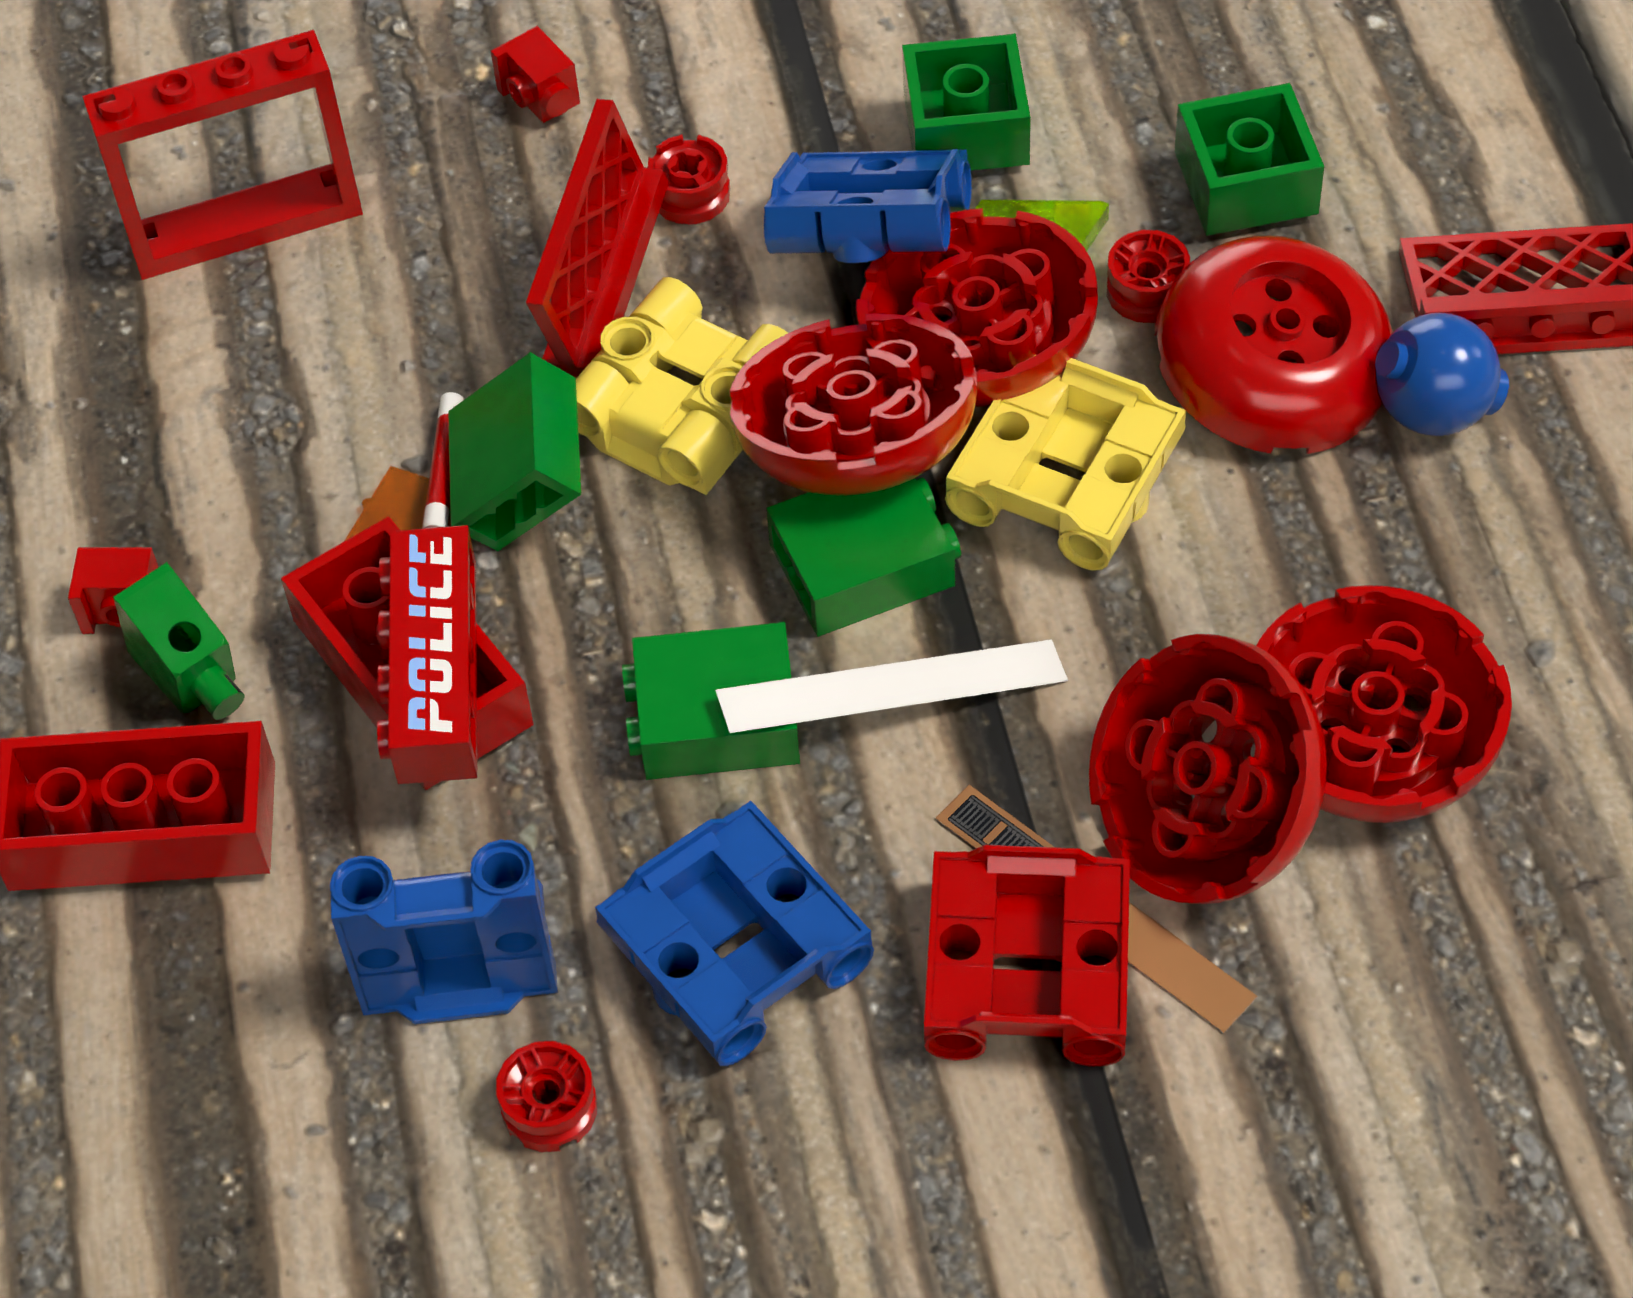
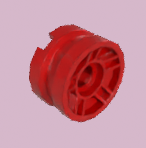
M683 134L674 136L657 145L654 157L648 158L647 168L662 169L669 182L659 214L666 220L678 224H699L709 221L723 212L730 199L728 159L723 147L713 139L699 134L697 140H683Z
M1139 230L1128 233L1117 240L1108 254L1106 296L1111 307L1122 317L1132 321L1156 323L1159 309L1168 289L1184 268L1190 264V255L1186 246L1175 236L1160 230Z
M556 1041L532 1042L517 1049L503 1062L496 1078L497 1101L501 1108L503 1122L510 1136L514 1135L523 1142L525 1148L538 1152L560 1151L559 1146L574 1139L578 1143L591 1130L597 1116L596 1090L593 1086L592 1072L584 1056L573 1047ZM548 1091H556L557 1099L549 1104L539 1103L548 1096Z

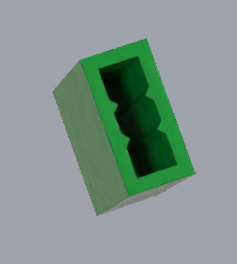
M529 352L448 411L451 526L468 525L470 538L499 551L582 495L576 378Z
M923 477L919 479L914 478L892 488L866 494L837 496L808 492L766 508L769 544L817 637L955 586V560L961 558L960 544L952 526L949 523L941 525L935 515V500L930 486Z
M785 622L632 638L634 663L622 664L626 703L637 701L638 717L626 718L630 756L642 755L646 780L800 764L797 723L730 733L715 691L717 689L792 678Z

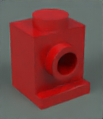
M538 26L491 50L498 92L503 97L510 93L512 99L520 108L528 107L543 124L563 115L569 109L580 104L575 64Z
M78 547L68 600L82 634H94L96 624H109L121 627L113 597L159 567L152 547Z

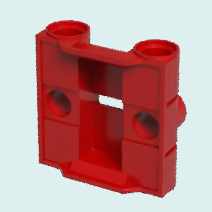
M983 845L970 852L934 851L924 1013V1046L926 1051L942 1059L955 1061L970 1060L984 1054L987 1034L1063 1038V1054L1071 1062L1095 1067L1115 1064L1122 1060L1125 1055L1127 1030L1130 859L1094 857L1080 848ZM964 950L969 951L974 956L964 960H956L946 955L952 951ZM1097 955L1105 957L1111 962L1095 966L1086 963L1082 959ZM1000 957L1056 959L1062 963V971L994 969V960Z

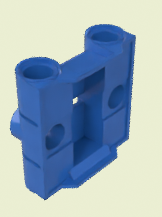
M967 150L802 153L800 157L798 152H792L774 176L771 198L764 207V238L768 252L770 254L823 253L826 250L828 253H833V258L837 261L861 263L879 259L889 249L892 252L947 251L951 232L950 213L968 210L971 205L972 177L970 164L967 160Z
M749 801L723 819H709L634 870L624 887L618 889L608 899L595 907L596 922L652 986L654 999L658 1006L668 1014L678 1016L720 1066H729L737 1063L757 1047L766 1033L767 1026L764 1022L763 1011L815 974L830 989L843 987L861 974L868 966L874 953L871 930L752 801ZM790 894L800 897L792 902L776 900L783 895ZM758 923L762 927L763 931L723 959L714 951V949L750 924ZM677 969L693 970L690 975L683 978L668 976Z
M497 840L487 843L473 857L469 872L393 880L390 868L382 860L373 856H357L343 862L333 873L330 882L331 920L363 1015L398 1012L413 1024L509 1014L526 996L558 993L556 962L545 917L543 885L536 877L530 852L522 844L513 840Z

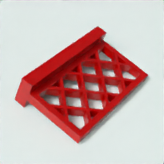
M596 99L526 300L530 312L548 342L542 359L575 378L579 376L601 350V333L605 326L625 315L669 184L662 169L645 168L613 100Z
M1633 223L1400 238L1399 255L1415 317L1430 313H1449L1461 316L1476 324L1486 333L1492 341L1497 354L1633 346ZM1624 245L1626 252L1618 259H1615L1596 250V248L1600 246ZM1555 249L1566 256L1556 263L1537 254V252ZM1496 253L1507 258V260L1497 267L1478 258V256ZM1438 257L1448 263L1438 271L1418 261L1417 258ZM1582 262L1602 273L1592 280L1572 269ZM1523 266L1542 275V277L1532 284L1513 273ZM1462 270H1465L1483 280L1473 288L1454 279V277ZM1616 279L1626 283V285L1609 286ZM1556 283L1567 287L1563 289H1550ZM1497 287H1500L1508 291L1501 293H1491ZM1438 290L1441 291V292H1443V293H1445V294H1447V295H1449V296L1431 297V296H1432L1433 294H1435Z

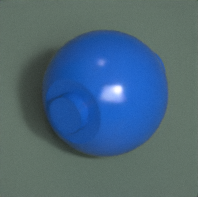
M1430 313L1415 317L1398 327L1381 346L1376 356V383L1384 407L1397 422L1409 430L1420 434L1444 436L1461 432L1474 425L1484 415H1492L1497 412L1504 404L1508 394V375L1500 368L1499 357L1492 341L1476 324L1461 316L1449 313Z

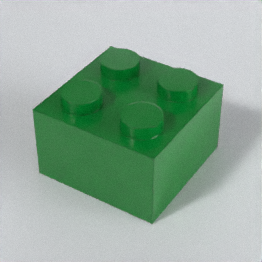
M1016 34L902 45L903 91L912 151L967 150V160L971 171L1030 165L1031 117Z
M1291 83L1178 104L1175 155L1206 236L1319 214L1325 166Z

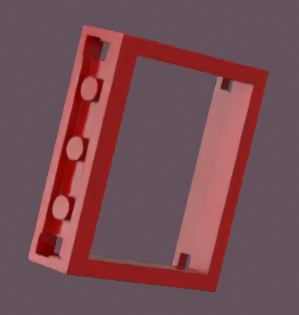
M314 30L82 96L142 280L363 215L330 69ZM313 88L331 164L145 219L140 218L118 144Z

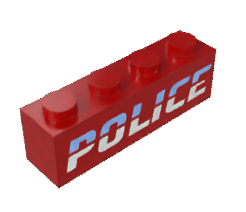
M468 525L390 531V557L379 559L381 592L383 596H390L389 610H381L378 614L382 650L389 649V664L378 665L381 704H388V719L377 721V743L380 759H391L398 784L478 778L476 561Z

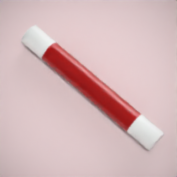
M454 392L445 393L440 398L422 529L448 527L450 512L448 411L464 400L461 395Z

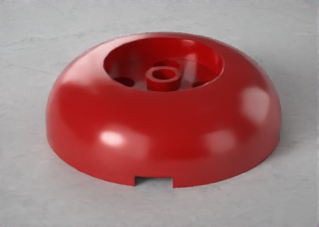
M983 208L950 213L951 232L947 251L892 252L889 249L883 257L870 263L865 272L866 283L860 299L856 301L858 324H866V314H897L924 319L954 333L965 343L973 357L977 376V401L975 407L990 406L993 400L1001 399L1002 401L1020 396L1055 379L1065 370L1067 361L1070 358L1076 359L1081 353L1095 323L1098 307V286L1095 268L1086 249L1076 237L1063 227L1046 218L1017 210L1015 218L984 217ZM944 315H948L949 317H951V319L946 322H942L941 320H939ZM865 337L869 349H873L882 343L881 340L876 341L873 337ZM930 365L921 367L925 392L938 393L944 391L945 389L941 381L937 379L936 371Z
M1252 236L1239 238L1216 246L1201 254L1184 268L1164 297L1157 315L1154 336H1157L1162 359L1159 368L1169 390L1181 406L1201 425L1227 441L1258 452L1271 454L1274 447L1288 449L1306 448V453L1311 454L1345 443L1361 432L1375 417L1382 405L1376 383V356L1381 346L1393 332L1388 315L1379 297L1369 283L1347 262L1321 247L1298 239L1281 236ZM1269 296L1275 297L1276 299H1278V300H1280V301H1276V300L1270 298ZM1239 320L1247 323L1252 328L1253 334L1243 336L1236 322Z
M875 313L866 314V324L831 329L830 319L787 333L762 348L744 364L737 373L729 391L731 397L730 418L736 438L747 456L762 471L779 482L799 490L824 495L866 494L892 488L916 478L937 465L953 450L966 432L973 417L977 401V376L972 354L965 343L951 331L933 322L905 315ZM865 337H873L874 340H881L882 343L873 349H869ZM930 365L936 371L937 379L941 381L945 390L938 393H926L921 367Z
M1350 586L1336 589L1335 597L1317 601L1306 607L1301 602L1279 616L1264 632L1256 646L1270 653L1295 675L1311 699L1321 723L1327 758L1326 786L1321 810L1336 816L1364 822L1388 823L1417 819L1455 803L1476 787L1487 775L1498 758L1507 735L1512 709L1511 688L1504 664L1498 665L1492 653L1483 643L1484 634L1464 615L1450 606L1418 592L1388 586ZM1353 683L1351 691L1341 687ZM1407 695L1412 696L1423 706L1424 710L1411 711L1403 705L1404 697ZM1329 725L1336 726V727L1328 728V731H1326L1325 729H1323L1324 726H1329ZM1391 745L1400 746L1407 752H1392L1393 748Z
M1193 634L1172 639V645L1164 648L1150 659L1140 658L1123 675L1111 692L1098 720L1092 741L1089 763V792L1091 805L1100 806L1104 826L1109 836L1103 840V843L1112 858L1130 859V879L1149 893L1166 900L1179 903L1211 904L1237 899L1258 890L1278 876L1295 859L1310 836L1321 809L1326 786L1327 758L1324 734L1315 707L1304 687L1283 663L1263 649L1236 638L1215 634ZM1216 721V735L1207 743L1203 740L1202 735ZM1255 742L1254 757H1251V747Z

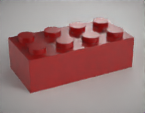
M390 516L281 578L293 621L376 728L378 720L388 719V704H381L379 697L378 665L389 664V649L382 650L378 614L381 610H389L390 596H383L381 592L379 559L390 557V531L400 530ZM476 623L477 759L530 728L534 723L524 680ZM441 781L420 783V785L426 791Z
M262 721L0 738V875L7 890L20 891L270 874L275 760Z

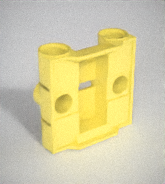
M663 277L629 317L613 320L605 326L601 333V350L576 378L578 433L586 436L600 452L669 486L680 483L707 495L743 450L736 438L730 418L731 397L729 391L737 373L753 355L788 332L772 324H763L754 332L749 340H746L702 319L703 307L696 293L678 279ZM676 366L703 380L699 385L694 386L667 373V371Z
M1070 358L1067 361L1065 370L1047 384L1017 397L1002 401L1001 399L993 400L946 476V504L959 519L978 527H987L993 524L1000 511L1004 509L1059 531V539L1057 541L1059 549L1068 560L1084 569L1092 571L1102 570L1109 564L1131 523L1141 519L1147 512L1150 490L1186 428V410L1158 400L1141 383ZM1049 458L1086 472V474L1083 475L1081 480L1041 466L1039 462L1042 459Z

